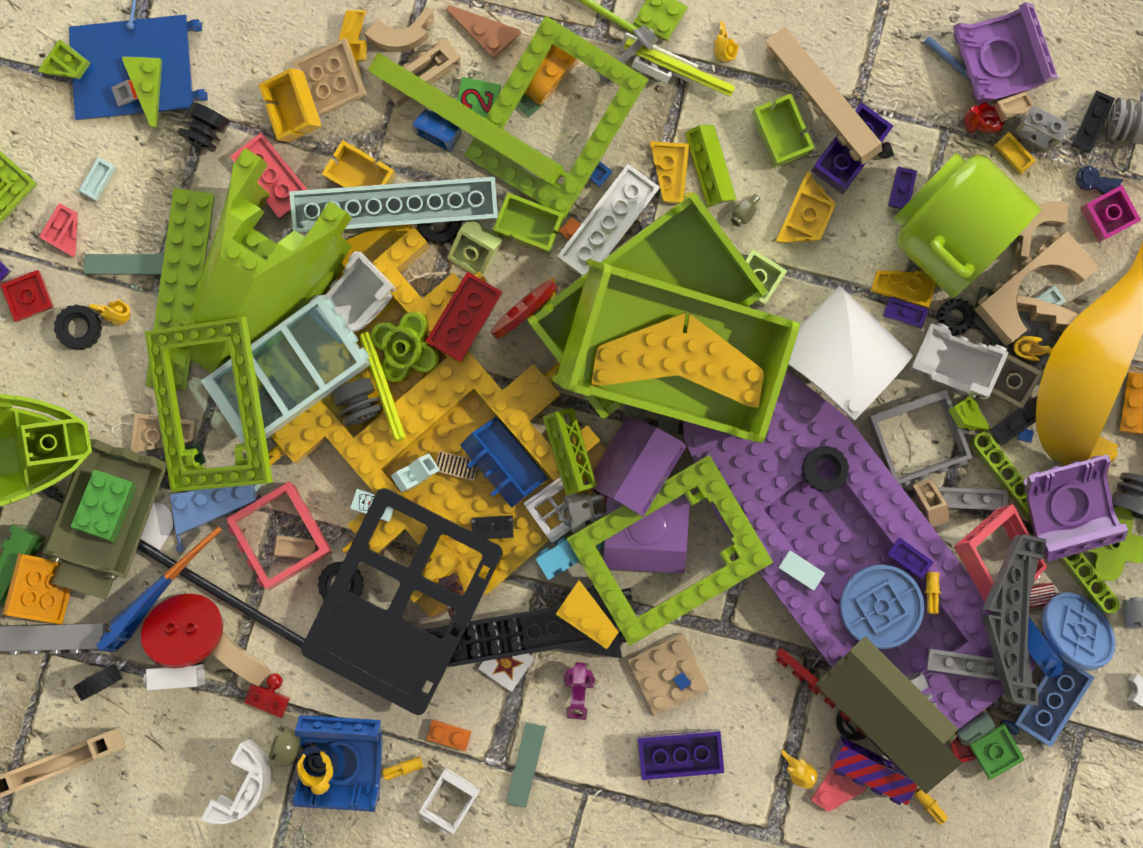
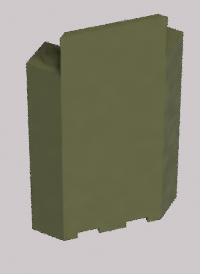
M90 439L92 452L73 472L43 554L50 556L49 560L59 563L52 579V584L107 600L113 581H116L117 578L126 579L167 465L166 462L153 456L139 455L126 448L113 447L97 439ZM93 470L133 482L137 487L115 544L77 532L71 528Z
M866 636L815 684L904 776H908L925 794L962 764L944 745L945 742L949 745L957 737L955 732L958 728Z

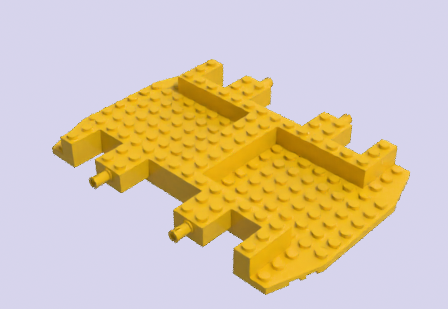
M410 224L379 226L347 239L346 241L352 248L341 264L343 266L349 263L348 258L355 251L362 252L396 287L394 293L390 292L393 297L384 309L363 330L360 329L357 332H353L358 338L356 343L360 349L363 347L359 337L361 333L369 332L371 334L373 328L382 322H390L399 326L402 317L409 312H420L427 318L429 327L424 341H426L461 280L453 272L422 299L401 275L404 269L429 249L426 240ZM479 271L475 274L476 277L485 282L487 281ZM341 272L337 279H340L344 274ZM310 314L306 318L304 317L291 332L325 384L357 363L344 343L340 345ZM286 337L278 345L256 359V362L270 383L277 380L297 404L320 389ZM375 346L382 366L385 359L384 351ZM436 349L439 354V363L435 369L428 372H420L411 368L408 377L402 381L392 382L386 379L405 434L404 440L396 442L393 439L384 409L371 420L358 425L354 424L344 427L342 420L348 416L339 417V413L346 407H336L330 394L271 435L276 442V446L268 452L270 466L284 454L295 464H299L328 439L375 494L378 490L387 488L472 531L471 519L474 517L513 515L514 538L488 539L501 546L503 555L483 594L485 595L490 593L549 541L546 534L524 505V502L560 478L551 445L531 423L560 397V393L553 387L554 381H552L553 374L557 375L558 373L556 371L559 369L560 363L557 362L545 374L541 373L532 364L502 390L469 351L462 363ZM369 366L340 386L342 387L359 379L370 378L375 391L368 398L378 397L379 402L373 406H382ZM233 370L228 371L222 377L237 396ZM256 375L258 392L260 394L265 387ZM497 416L548 477L544 483L511 508L500 493L494 497L489 495L496 488L487 478L485 479L484 474L479 468H477L474 481L437 472L420 485L403 493L396 486L391 475L409 466L426 454H430L436 463L439 451L471 459L460 444L471 433ZM586 425L580 432L592 471H594L606 448L601 444V440ZM575 437L570 439L571 443L575 445ZM577 454L576 461L581 465V457ZM583 474L582 481L585 486L587 477ZM562 489L552 496L558 506L565 502V490ZM587 489L577 492V494L588 492L591 496L594 491ZM547 500L536 509L544 517L555 508ZM394 509L390 522L380 520L368 546L371 550L380 554L406 530L420 545L427 531V526ZM361 512L347 524L355 533V536L366 516L365 513ZM557 512L545 520L551 530L563 522L559 521V514ZM443 534L430 557L432 560L423 571V575L459 595H464L482 559V554ZM353 540L342 548L344 553L349 551ZM484 565L479 576L485 579L490 568ZM415 590L411 596V600L414 603L417 602L429 618L452 609L418 590Z

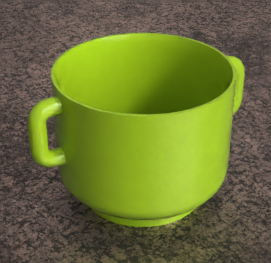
M956 152L893 218L901 226L896 235V243L902 252L953 299L971 284L1017 238L1042 208L986 156L977 154L965 161Z

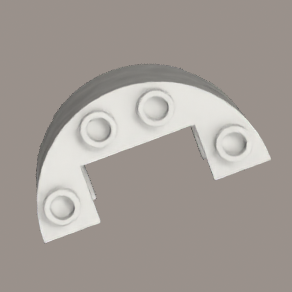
M355 251L348 258L349 263L342 272L344 275L330 285L331 290L327 294L322 295L326 298L329 297L336 306L334 308L337 315L341 314L347 322L345 326L349 332L363 330L391 300L393 295L390 292L394 293L396 291V287L362 252ZM318 295L314 296V297L310 300V302H311L312 300H314L315 298H317ZM320 307L309 313L340 345L344 343Z
M931 323L912 369L921 376L927 374L931 382L951 391L973 398L976 395H981V399H989L1009 353L1006 351L1007 349L1000 345L993 347L979 342L973 344L968 342L969 339L964 336H952L948 326L937 323V325Z
M251 739L239 744L230 762L249 772L235 800L233 801L220 794L217 801H210L201 820L212 824L234 822L255 809L265 798L271 782V768L267 764L268 758L262 748Z

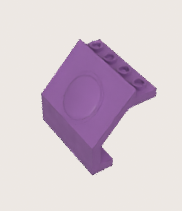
M1025 2L1019 5V9L1004 16L970 25L958 23L953 26V37L958 43L959 54L965 63L966 75L971 81L972 93L975 99H977L978 105L983 102L988 103L1025 91H1031L1058 79L1033 4Z
M627 416L593 471L597 487L591 489L595 493L603 494L633 510L639 516L644 517L686 446L682 441L661 429Z
M1108 454L1094 456L1089 460L1081 462L1075 461L1063 467L1056 466L1044 472H1034L1028 476V479L1023 480L1035 537L1046 539L1044 553L1046 562L1125 541L1128 529L1125 524L1120 525L1115 515L1107 479L1111 463Z
M685 494L606 539L603 560L608 568L614 570L685 574L690 504ZM607 497L606 515L623 505Z

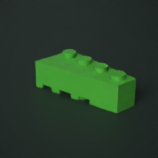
M12 524L9 529L12 532L11 536L8 539H4L1 545L4 550L0 553V608H4L18 553L35 556L36 552L39 553L44 546L45 536L26 525Z

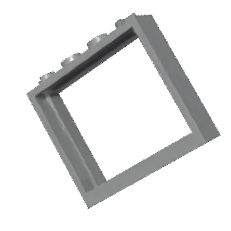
M947 389L867 418L884 465L901 487L911 484L910 480L917 478L918 481L929 478V473L936 471L937 474L949 470L948 466L955 464L957 468L968 464L967 459L972 458L962 429L957 426L948 411L953 405ZM940 401L960 455L897 477L878 422Z

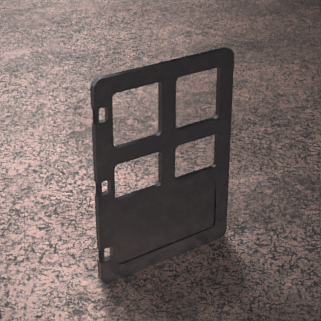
M387 488L378 490L301 647L302 655L415 715H422L427 710L503 555L501 546ZM388 506L427 526V531L409 567H404L371 550L368 546L381 520L380 518ZM443 534L482 554V559L464 595H459L423 575V571ZM360 562L400 582V586L387 610L348 590V585ZM484 565L490 568L485 579L479 576ZM415 590L455 610V614L443 638H439L402 618V614ZM455 623L461 625L457 636L451 634ZM427 680L433 683L429 693L422 691Z

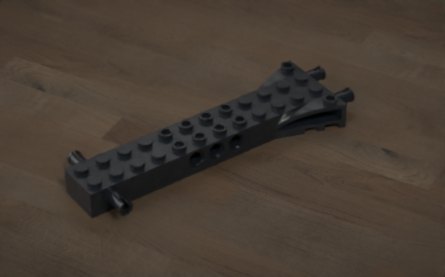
M592 585L586 588L617 629L615 620L595 586ZM631 587L621 589L623 594L632 593ZM632 595L625 596L627 600H633ZM562 601L549 608L470 621L448 667L553 649L622 658L620 646L627 641L622 632L617 629L618 634L608 649L604 648L556 614L564 602ZM456 623L451 634L457 636L461 625ZM449 625L423 630L443 638Z

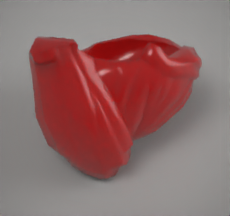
M987 102L971 107L964 117V125L970 133L976 131L997 133L1001 131L1004 125L995 107L987 104Z

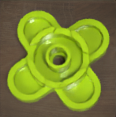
M409 312L402 317L399 326L390 322H382L377 324L372 330L371 338L373 344L384 351L385 359L382 363V369L386 379L389 381L398 382L406 379L411 368L420 372L431 371L439 363V354L436 348L424 341L429 326L427 318L422 313Z
M1123 507L1113 508L1120 525L1125 524L1128 529L1125 541L1116 543L1115 548L1110 544L1086 551L1095 555L1093 567L1104 581H1113L1119 578L1123 572L1125 561L1143 563V537L1132 534L1133 516L1128 509Z

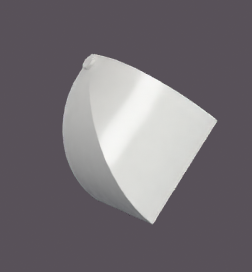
M838 286L800 325L788 367H792L815 384L854 421L900 373L913 354L841 286Z

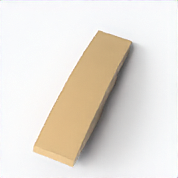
M1019 295L1016 297L1018 311L1030 312V320L1049 322V330L1064 332L1079 315L1061 306L1039 299Z

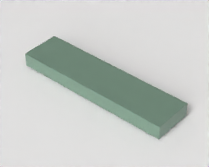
M85 254L84 274L161 275L164 254Z
M526 722L506 803L526 808L546 729L545 726Z

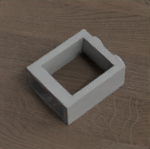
M1032 105L1020 117L1012 135L1045 152H1049L1061 141L1069 123Z

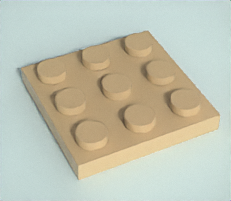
M345 38L293 62L295 69L304 72L319 117L367 95L348 40Z
M682 633L627 660L654 716L709 690ZM682 672L691 682L684 690H681L673 680Z

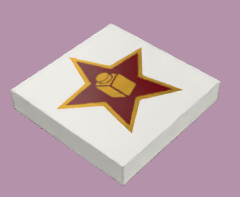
M530 654L488 660L483 661L478 669L512 692L535 658Z

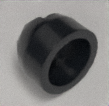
M889 141L882 143V151L878 153L880 158L887 159L894 156Z

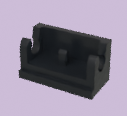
M513 515L474 517L471 519L472 532L486 539L514 538Z

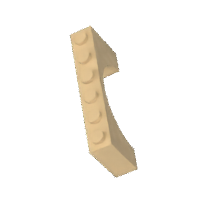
M1068 231L1063 235L1056 234L1049 240L1051 244L1048 247L1044 245L1035 252L1037 256L1033 260L1029 257L1021 264L1023 268L1019 272L1015 269L1006 277L1008 281L1005 284L1000 282L992 289L994 292L992 295L988 296L986 294L977 301L979 306L974 310L1005 346L1014 342L1027 330L1018 314L1016 297L1019 285L1028 273L1043 269L1053 270L1066 275L1078 285L1099 268Z
M119 728L0 775V798L125 748L126 746Z

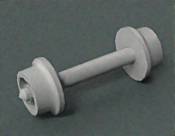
M646 25L639 29H634L633 32L638 40L617 60L624 64L643 45L649 50H653V45L658 41L653 29H649ZM597 72V74L600 77V81H604L608 85L614 83L612 80Z

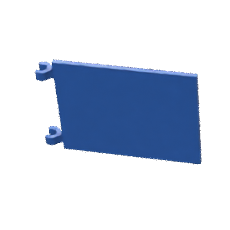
M186 14L133 20L134 29L128 30L126 27L129 20L69 27L70 47L91 63L80 79L72 78L75 120L144 114L139 99L124 106L117 105L111 87L130 80L122 57L160 58L162 60L159 112L189 109L194 101L208 100V94L205 92V89L192 91L188 32L203 31L202 23L199 19L187 22Z

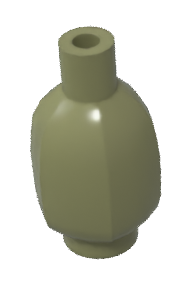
M754 194L750 199L741 201L732 211L731 222L737 227L747 224L756 213V204L760 197Z

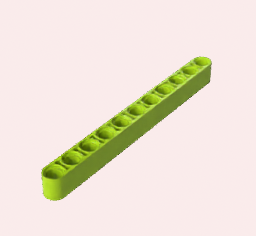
M377 52L368 68L369 72L552 185L555 184L564 169L562 165Z
M983 432L974 435L970 440L971 448L1002 488L1008 490L1009 497L1032 525L1023 483L1024 478L988 433ZM979 437L985 440L983 448L977 444ZM991 453H995L998 457L996 464L990 461ZM1004 469H1007L1010 472V478L1008 480H1006L1002 476V472ZM1017 485L1023 489L1021 496H1018L1015 492ZM1082 552L1074 554L1070 561L1066 557L1059 558V561L1083 592L1103 613L1117 612L1120 607L1118 598ZM1081 566L1086 570V574L1083 577L1079 575V568ZM1094 582L1098 584L1099 588L1096 593L1091 589ZM1106 599L1111 601V607L1108 610L1104 606Z

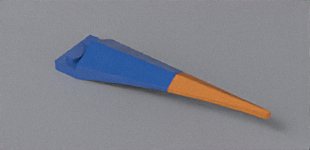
M219 526L110 621L109 628L111 632L108 631L100 637L101 641L96 644L100 651L116 652L132 638L147 613L171 582L222 531Z

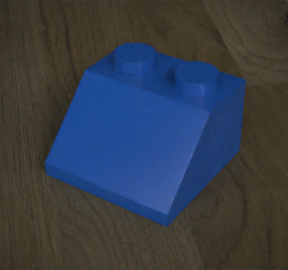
M425 109L412 124L417 136L450 153L462 133L460 127L442 118V116L432 110L430 112Z

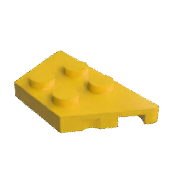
M808 171L803 178L775 241L777 243L820 241L833 213L836 203L825 193L823 187L813 179L812 174Z

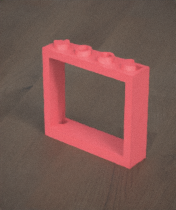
M291 481L227 518L229 532L232 536L236 535L239 541L237 542L238 548L242 553L245 552L249 558L246 560L248 566L258 574L256 579L259 585L268 590H272L333 553L300 493ZM287 493L319 550L269 579L237 522Z
M1013 504L996 509L954 546L984 602L990 593L994 581L975 547L1001 524L1011 542L1016 535H1030ZM1043 559L1038 561L1034 580L1041 577L1040 574L1048 568Z

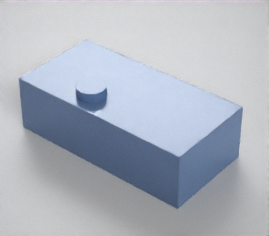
M1063 659L1062 661L1067 667L1063 669L1061 674L1049 678L1043 673L1037 683L1038 706L1023 705L1012 722L1019 729L1047 747H1052L1095 678L1086 671L1071 666Z

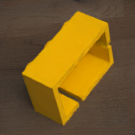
M289 68L258 84L264 101L279 104L268 103L265 105L277 140L292 142L304 136V133L308 134L322 127L303 71Z
M344 140L341 141L333 154L339 163L336 164L333 159H330L322 172L323 177L339 188L392 184L396 177V173L392 168L380 161L377 163L373 157Z

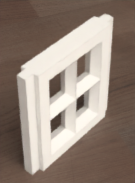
M561 477L524 502V505L551 543L571 530L563 522L551 530L545 522L546 519L556 512L560 515L562 512L560 509L565 506V502L558 506L552 496L564 489ZM549 500L555 509L542 517L536 508ZM564 515L562 518H564V519L566 520V522L568 523V520H567V518H566L565 515Z

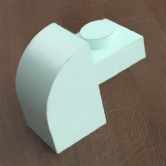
M426 454L409 466L396 471L391 477L403 493L420 485L440 471L430 454Z

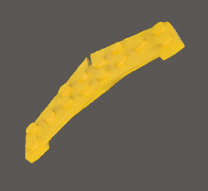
M684 312L603 343L595 351L591 378L592 385L604 386L679 375L746 406L759 408L764 377L762 368L690 313L686 333L683 332L686 314Z

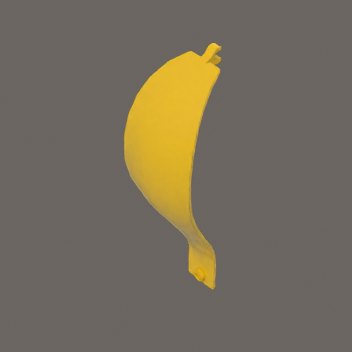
M1143 241L1129 271L1112 288L1080 313L1064 330L1053 347L1043 371L1036 405L1037 433L1042 448L1053 460L1063 463V466L1070 465L1075 461L1081 462L1089 459L1107 421L1143 333Z

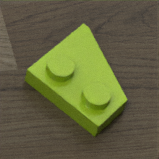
M59 39L38 71L48 75L80 79L91 63Z
M968 396L948 410L959 428H968L973 431L980 429L982 433L991 429L980 412L977 402L972 397Z

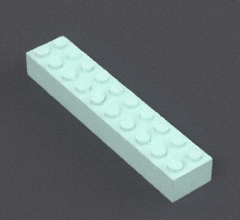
M495 177L289 191L293 231L309 232L329 201L345 210L352 217L345 229L498 218Z

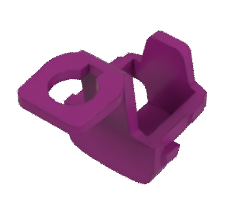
M576 662L574 667L567 669L564 675V686L572 688L571 703L566 713L569 719L586 720L588 710L584 707L586 688H593L595 677L591 670L586 669L585 663ZM579 710L582 714H573L572 712Z

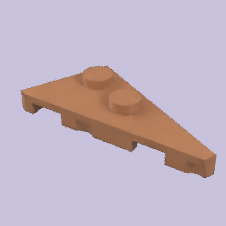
M451 5L446 8V11L493 59L521 35L519 29Z

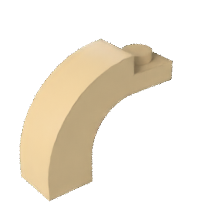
M426 7L416 21L405 29L390 28L377 18L365 32V36L368 41L382 50L389 52L409 51L420 46L428 39L425 29H429L433 25L434 13Z
M1052 201L1039 204L1042 208L1041 211L1016 238L1018 240L1014 247V253H1017L1016 259L1025 260L1029 257L1032 234L1037 226L1054 225L1061 227L1067 222L1069 203Z
M224 632L217 647L211 653L233 672L256 686H259L271 671L260 659L243 650Z

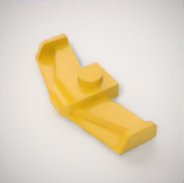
M346 10L338 41L343 38L348 40L360 73L358 62H366L367 41L359 40L367 11Z

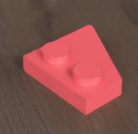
M59 203L39 238L75 257L78 213Z
M831 767L810 800L830 812L863 793L867 788L852 781L853 778L847 775L844 777L838 775L833 771L834 768Z

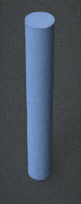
M930 36L924 41L926 45L969 80L966 75V67Z

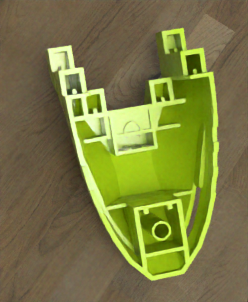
M244 148L233 164L221 218L194 299L190 325L247 317L250 342L253 343L267 331H271L307 305L314 296L326 294L330 285L344 269L345 266L341 263L352 248L341 236L352 217L345 210L329 201L306 237L294 230L276 244L254 230L253 228L264 213L261 208L270 196L257 183L268 164L262 158ZM302 319L288 328L290 332L296 328ZM283 332L253 353L254 359L260 358L274 346L278 345L285 338ZM228 341L190 346L191 360L211 373L231 359Z
M0 394V507L35 495L74 472L92 452L88 424L65 408L23 396ZM12 405L44 412L60 420L56 421L46 415H42L39 413L23 409L12 408Z

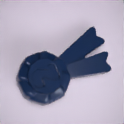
M1092 166L1080 168L1075 177L1080 189L1085 191L1097 189L1102 195L1113 190L1112 188L1121 186L1123 179L1100 177L1099 170Z

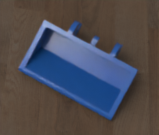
M497 416L471 433L460 444L472 459L466 467L470 469L477 465L484 474L485 479L487 478L496 488L489 495L494 497L500 493L511 508L548 479Z

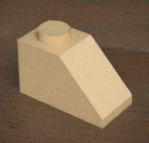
M932 478L912 485L921 512L932 527L950 521L948 505Z

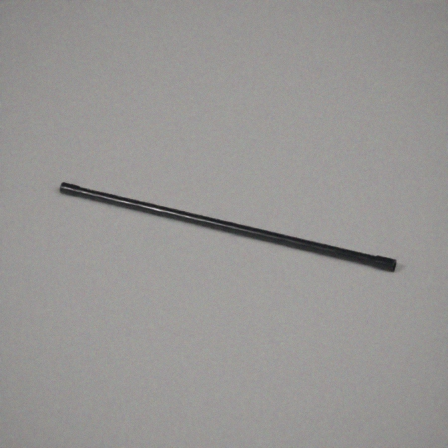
M52 485L41 491L42 494L62 504L65 494ZM140 539L137 550L169 569L177 563L174 559ZM187 567L179 573L180 576L296 646L302 647L305 638Z

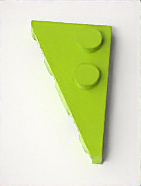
M122 57L150 127L157 129L162 60L160 58Z

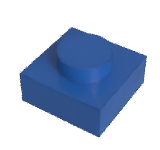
M600 161L589 180L600 188L613 171Z

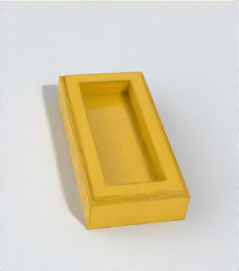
M1010 132L993 146L1020 175L1036 161Z

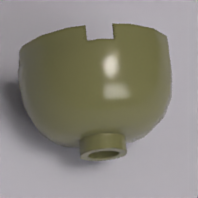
M280 725L278 727L280 732L278 736L275 735L268 756L270 760L267 764L283 768L293 764L296 758L299 759L304 747L300 746L301 739L295 735V730Z

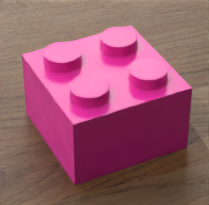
M1123 185L1080 207L1099 242L1141 221Z

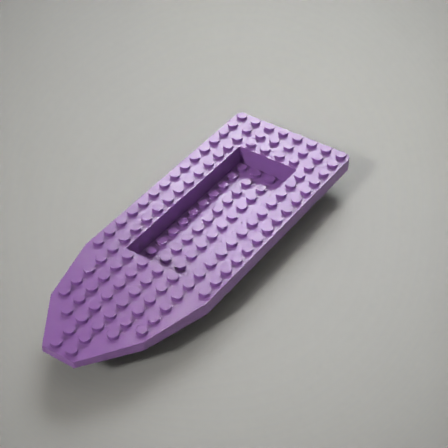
M786 370L765 440L761 444L682 420L683 439L693 464L708 455L711 456L773 561L770 565L759 570L758 573L831 668L859 642L850 635L841 619L840 597L844 586L855 573L866 567L889 565L903 570L915 580L923 595L924 615L919 629L907 642L894 648L879 650L906 677L916 673H923L929 686L922 693H931L933 698L930 701H935L938 706L937 708L958 729L1004 694L1000 680L926 670L928 648L994 658L982 615L995 616V612L982 610L985 602L968 572L849 418L790 371ZM820 446L837 448L847 458L849 465V475L846 477L845 483L838 489L829 492H819L816 489H812L809 484H806L805 478L802 476L803 471L801 467L804 458L810 451ZM821 459L815 466V472L821 479H829L835 474V465L829 459ZM710 502L716 518L733 538V534L714 502ZM898 537L933 561L927 572L940 573L939 586L941 594H939L938 614H928L927 594L924 593L926 591V574L920 579L886 555ZM789 550L825 573L814 591L778 568ZM1029 653L1030 667L1032 673L1036 665L1035 660Z

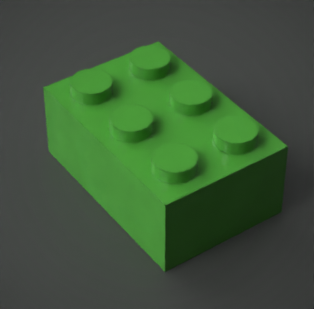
M93 470L71 528L77 532L115 544L137 489L136 485L133 482Z

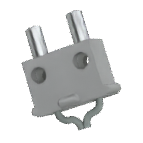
M588 492L569 497L565 496V506L562 508L561 514L558 515L559 521H563L564 525L569 526L574 534L606 516V511L594 514L593 503L605 499L604 495L590 496ZM565 509H566V514H567L568 523L566 522V520H565L564 518H562V517L564 516Z

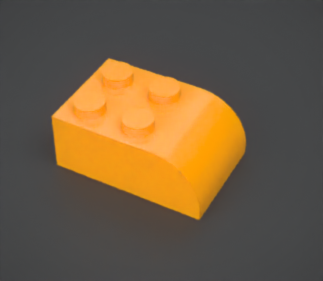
M553 44L524 94L541 106L578 64V59Z

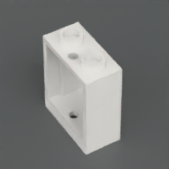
M205 663L176 669L166 667L146 669L143 677L144 685L147 686V690L206 684Z
M445 768L418 813L422 814L421 818L431 824L433 821L438 824V828L442 832L454 834L480 792V788L450 769ZM444 779L471 795L454 824L428 809Z

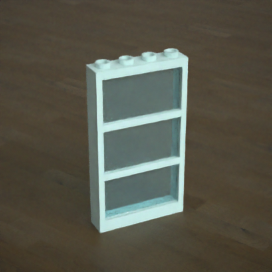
M319 295L251 344L266 439L371 365L368 361L370 356L363 347L360 349L356 343L358 338L352 331H348L345 326L347 324L346 320L341 314L337 315L334 310L336 306L329 297L326 298ZM230 359L201 380V382L243 444L244 437Z

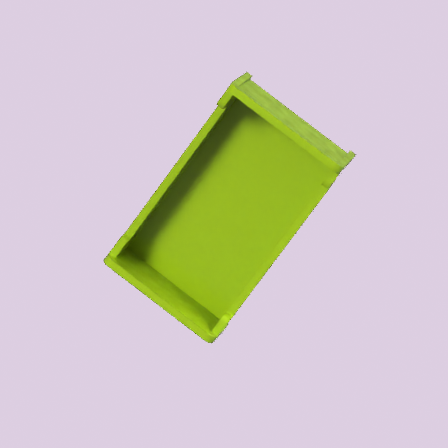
M695 192L686 193L683 196V201L673 206L601 261V263L746 307H749L768 293L763 283ZM588 272L527 319L559 363H561ZM584 395L603 420L623 405V403L595 395Z
M588 259L586 264L590 266L558 373L557 375L553 374L552 381L565 390L587 396L595 395L729 433L753 442L763 443L799 332V322ZM684 312L686 314L683 332L686 333L690 313L762 368L764 377L759 408L746 406L679 375L604 386L592 385L591 378L595 351L603 343Z

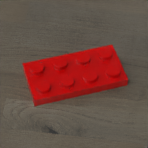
M467 271L425 342L462 363L503 292Z

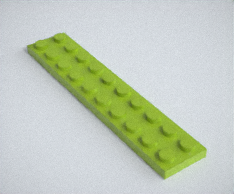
M173 188L153 330L190 325L194 299L205 266L214 202L213 193ZM190 346L170 348L169 353L175 389L187 392L191 365ZM148 363L145 386L153 387L150 363Z

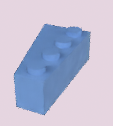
M256 485L202 489L170 495L176 535L182 536L192 530L203 527L258 500L255 490Z

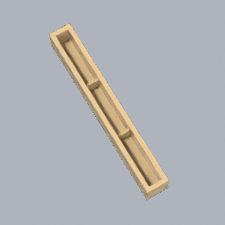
M786 27L766 40V52L771 59L775 58L778 61L779 69L783 73L787 72L792 85L795 88L799 87L801 89L802 97L806 102L810 101L814 105L813 110L819 117L823 116L826 120L827 128L831 132L834 130L837 133L838 141L842 146L846 145L850 149L849 154L855 161L859 160L863 165L882 151V143Z

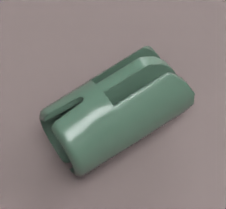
M982 711L956 731L958 740L962 745L967 746L994 730L995 724L985 711Z

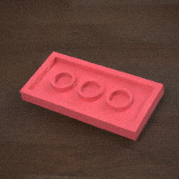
M261 132L230 157L235 162L243 149L246 148L268 164L257 183L270 194L266 203L281 220L291 212L289 191L307 190V188Z

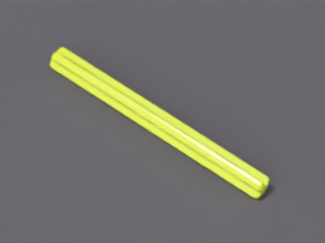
M627 39L624 50H627L636 41ZM644 45L635 53L637 56L728 97H731L735 90V86L656 50H649Z
M369 332L361 333L359 337L363 348L370 356L368 358L371 364L369 367L393 439L396 442L404 440L405 434L375 345L372 342L371 334Z

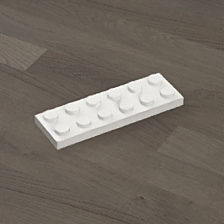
M627 164L559 253L557 259L580 276H583L590 267L586 265L588 259L601 262L608 257L660 187Z

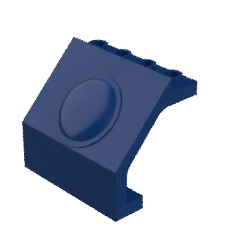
M299 715L295 735L301 739L300 746L304 747V750L309 744L314 742L327 743L338 755V771L328 782L330 784L328 791L322 795L312 793L311 787L303 785L298 776L293 807L375 812L377 801L380 800L383 750L381 720Z

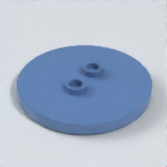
M889 565L869 566L855 573L844 586L840 597L841 619L847 631L857 641L866 636L878 649L894 648L907 642L919 629L924 615L923 595L915 580L903 570Z
M1065 592L1054 596L1046 603L1042 613L1043 630L1053 650L1065 662L1081 670L1093 671L1100 669L1112 659L1115 651V637L1112 627L1104 613L1092 601L1079 594Z

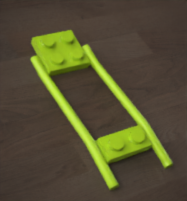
M577 0L634 35V29H639L646 25L649 29L654 30L656 37L666 42H669L688 10L686 5L676 0H646L633 24L592 0Z

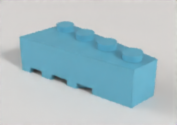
M566 537L555 542L556 547L549 550L547 547L538 553L539 557L536 558V561L548 580L579 562ZM605 540L596 545L598 550L604 547Z

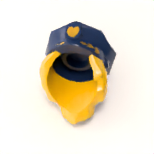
M314 742L301 752L297 764V773L303 785L311 787L312 793L316 795L324 794L330 787L328 782L338 771V755L327 743Z

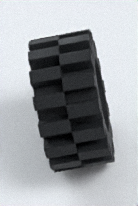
M962 298L948 300L937 311L936 319L939 321L937 323L948 326L952 336L961 335L972 328L973 322H975L976 318H974V315L976 313L972 310L974 307L970 306L967 300L963 301ZM957 309L962 312L963 321L960 324L950 322L949 313L951 310Z

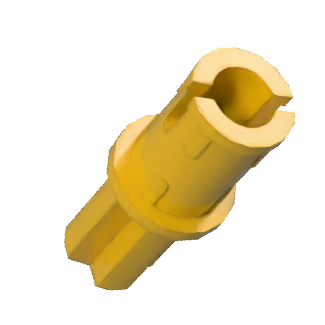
M926 572V591L924 593L927 594L928 614L939 613V594H941L939 572Z
M418 756L404 762L401 760L399 764L383 769L382 774L384 779L388 781L402 775L407 776L408 773L423 769L424 766L421 757Z
M918 788L913 796L922 804L924 811H928L939 825L945 823L948 816L939 807L937 800H933L928 793L925 794Z

